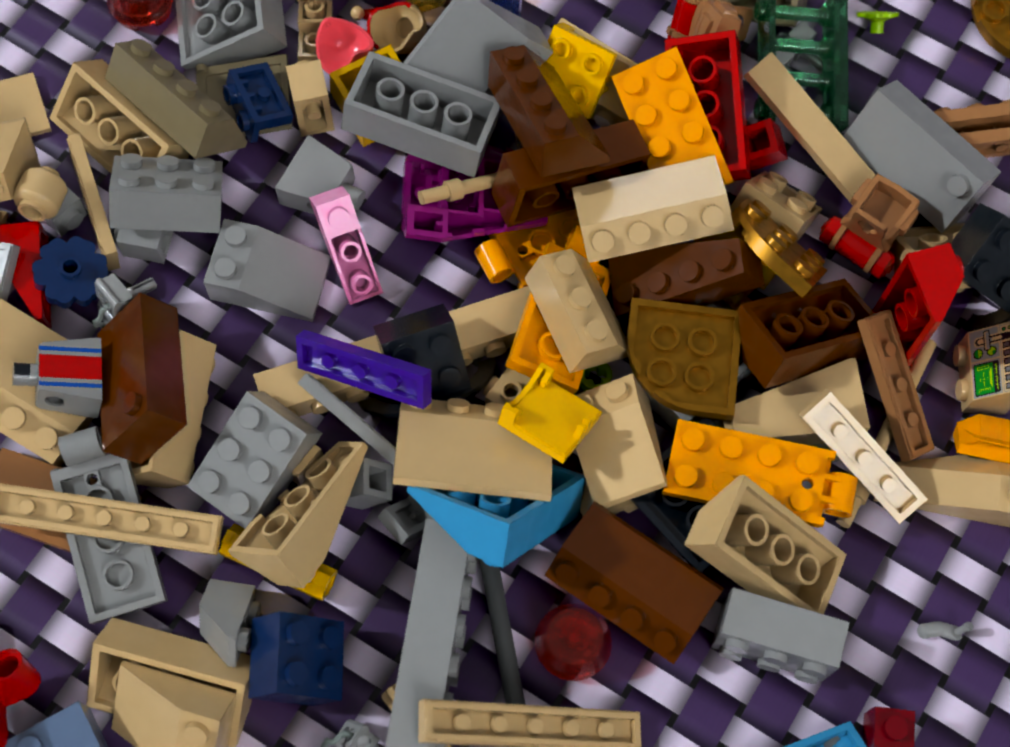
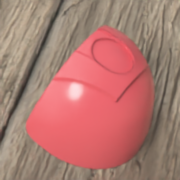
M327 17L322 20L316 36L317 58L321 61L322 69L326 73H332L367 56L369 51L373 52V39L359 25L336 17Z

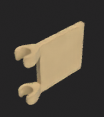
M34 73L0 80V122L25 117L32 137L52 132Z

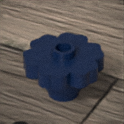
M79 236L71 237L68 242L61 238H54L49 244H45L40 248L41 259L36 260L32 264L34 286L38 290L45 291L48 303L57 304L59 307L67 309L74 302L85 307L92 300L98 299L94 282L98 278L108 276L109 271L106 256L96 253V246L92 241L84 240Z

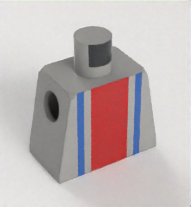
M101 338L40 343L38 345L36 364L13 363L12 385L35 386V405L40 409L98 418L102 404Z

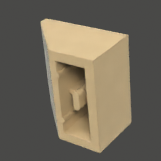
M764 171L745 182L730 206V211L732 213L742 201L748 198L753 202L757 199L771 211L772 214L769 217L779 226L785 224L798 236L796 242H798L820 214L822 208L816 205V199L810 194L801 190L797 192L787 185L788 181L782 175L773 171L769 173Z

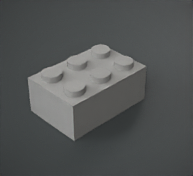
M127 153L122 156L114 155L109 185V228L219 233L221 226L223 161H214L207 157L195 160L178 159L171 155H164L159 158L142 157L134 153Z
M246 391L187 487L245 529L259 514L266 517L275 509L279 503L277 497L289 487L294 479L292 471L318 442L323 433L264 391Z
M733 587L721 605L710 648L719 650V655L726 659L741 661L742 657L756 661V666L760 669L776 673L783 669L795 673L794 678L799 681L817 684L818 680L823 682L839 669L850 622Z

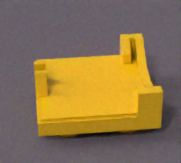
M564 22L555 24L548 39V43L554 52L547 62L556 69L584 116L590 119L600 96L609 88L605 85L612 80L609 74L618 54L575 33V28Z
M542 362L521 393L513 401L505 403L497 424L563 464L600 419L602 411L552 382L551 379L555 370Z

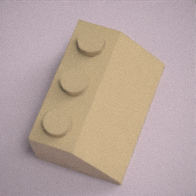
M573 249L539 256L524 279L569 373L627 358V338L588 260Z

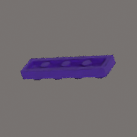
M303 330L296 335L297 366L299 369L421 409L426 408L432 402L431 369L308 330Z

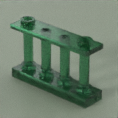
M757 0L754 6V19L758 21V63L770 52L776 56V51L819 55V58L822 59L821 74L788 72L800 86L816 87L822 91L823 104L819 107L820 110L840 133L849 127L848 0H828L820 9L776 5V0ZM776 19L817 22L819 26H822L821 41L776 37ZM758 94V98L754 103V118L758 119V122L769 118L775 122L777 116Z

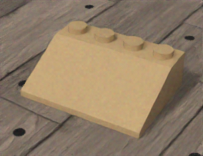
M0 298V432L52 465L62 467L64 461L59 450L58 437L87 429L94 418L38 408L35 405V386L12 385L13 363L36 364L38 345L40 343L67 339Z
M451 398L448 401L432 400L426 408L421 409L401 402L396 437L393 484L551 502L552 457L497 424L504 404L491 402L484 406L470 404L467 400L460 398Z

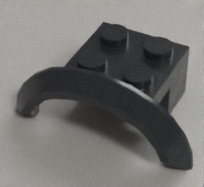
M980 203L950 244L954 253L960 256L964 265L962 283L982 294L1000 309L986 315L972 314L963 326V329L970 332L1010 321V218Z
M444 304L373 326L381 354L431 369L432 400L448 401L451 398L468 400L479 393L495 374L497 364L495 357L477 362L478 369L472 378L469 379L454 321ZM374 396L358 402V405L364 412L385 419L399 420L401 405L399 401H397L398 404L381 402Z

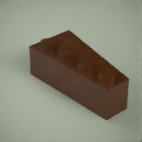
M740 238L672 244L608 259L615 316L626 323L629 322L632 297L705 306L765 285L761 259Z

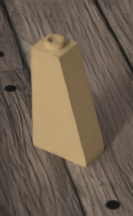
M856 358L846 359L736 403L733 420H721V428L804 445L825 444L800 417L799 413L828 389L868 432L870 423Z

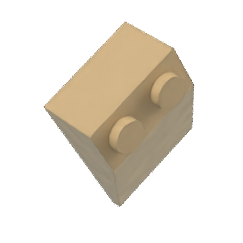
M633 373L575 395L602 411L600 419L576 447L592 502L595 501L604 508H608L668 486L650 400Z
M123 660L119 668L111 729L134 747H228L237 694Z

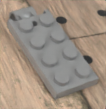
M97 426L58 437L59 450L63 461L68 467L50 471L54 491L142 504L130 461L112 454L106 455V452L102 451V434ZM97 475L98 480L96 484L91 485V477ZM66 533L89 624H97L112 617L116 618L168 601L153 546Z

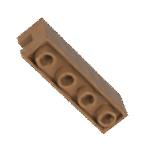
M1010 99L999 104L983 105L976 103L966 108L950 109L943 107L933 111L985 158L1010 155Z

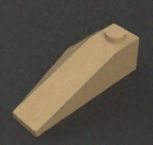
M337 442L306 471L305 477L307 480L292 491L286 489L277 497L281 502L280 505L268 516L264 517L262 514H259L248 524L228 550L231 556L277 585L304 588L315 577L317 569L327 556L367 452L368 446L366 443Z
M965 454L895 462L928 498L917 510L1010 528V464Z

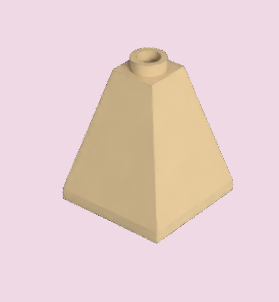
M25 117L0 122V202L14 199V191L25 170L32 167H41Z

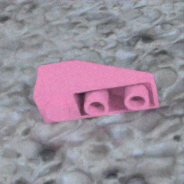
M343 186L309 197L320 231L349 304L352 305L382 294L383 291L350 194Z

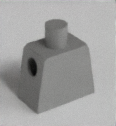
M307 135L275 186L279 204L314 214L309 197L343 186L350 194L355 210L361 207L366 195L365 191L353 186L355 176L351 163L309 135Z

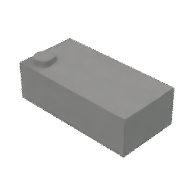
M369 51L344 102L341 129L475 178L496 128L501 107L492 95Z
M898 80L877 89L843 135L870 169L876 174H880L898 184L920 200L917 210L941 233L959 222L1001 173L996 166Z

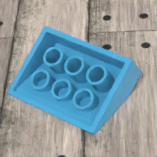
M552 464L551 502L407 486V492L468 554L482 559L489 566L503 568L579 517L585 476Z

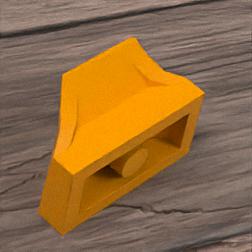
M977 414L956 423L953 432L956 453L1010 464V420Z

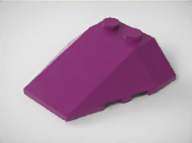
M488 144L475 177L496 173L502 154L514 150L506 147V150L503 151ZM408 153L405 154L401 229L405 238L446 242L542 227L548 223V217L507 228L491 194L492 188L466 194L463 199L447 202L445 199L421 205L418 199V191L442 186L443 182L459 178L462 181L473 177Z

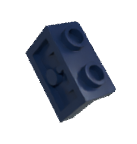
M267 62L228 71L227 82L223 86L224 100L228 106H232L236 114V123L241 132H245L250 143L258 141L260 130L292 123L294 114Z

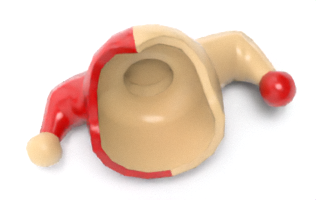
M407 1L395 2L373 9H363L361 6H354L350 12L354 20L364 19L367 21V33L373 39L374 47L377 50L391 44L397 55L410 54L427 33V21L423 12L415 4Z

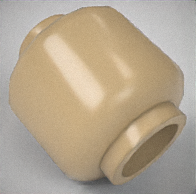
M47 166L32 167L23 172L14 191L13 200L18 212L22 216L39 222L51 219L58 214L68 189L66 183L55 169Z

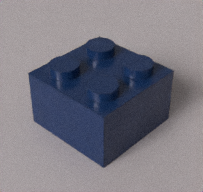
M282 611L252 618L248 699L308 706L342 701L344 621Z

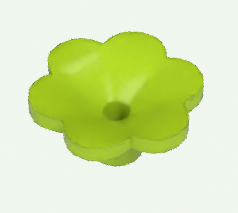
M860 11L857 12V17H863L871 22L870 33L882 34L884 33V22L891 18L899 17V12Z

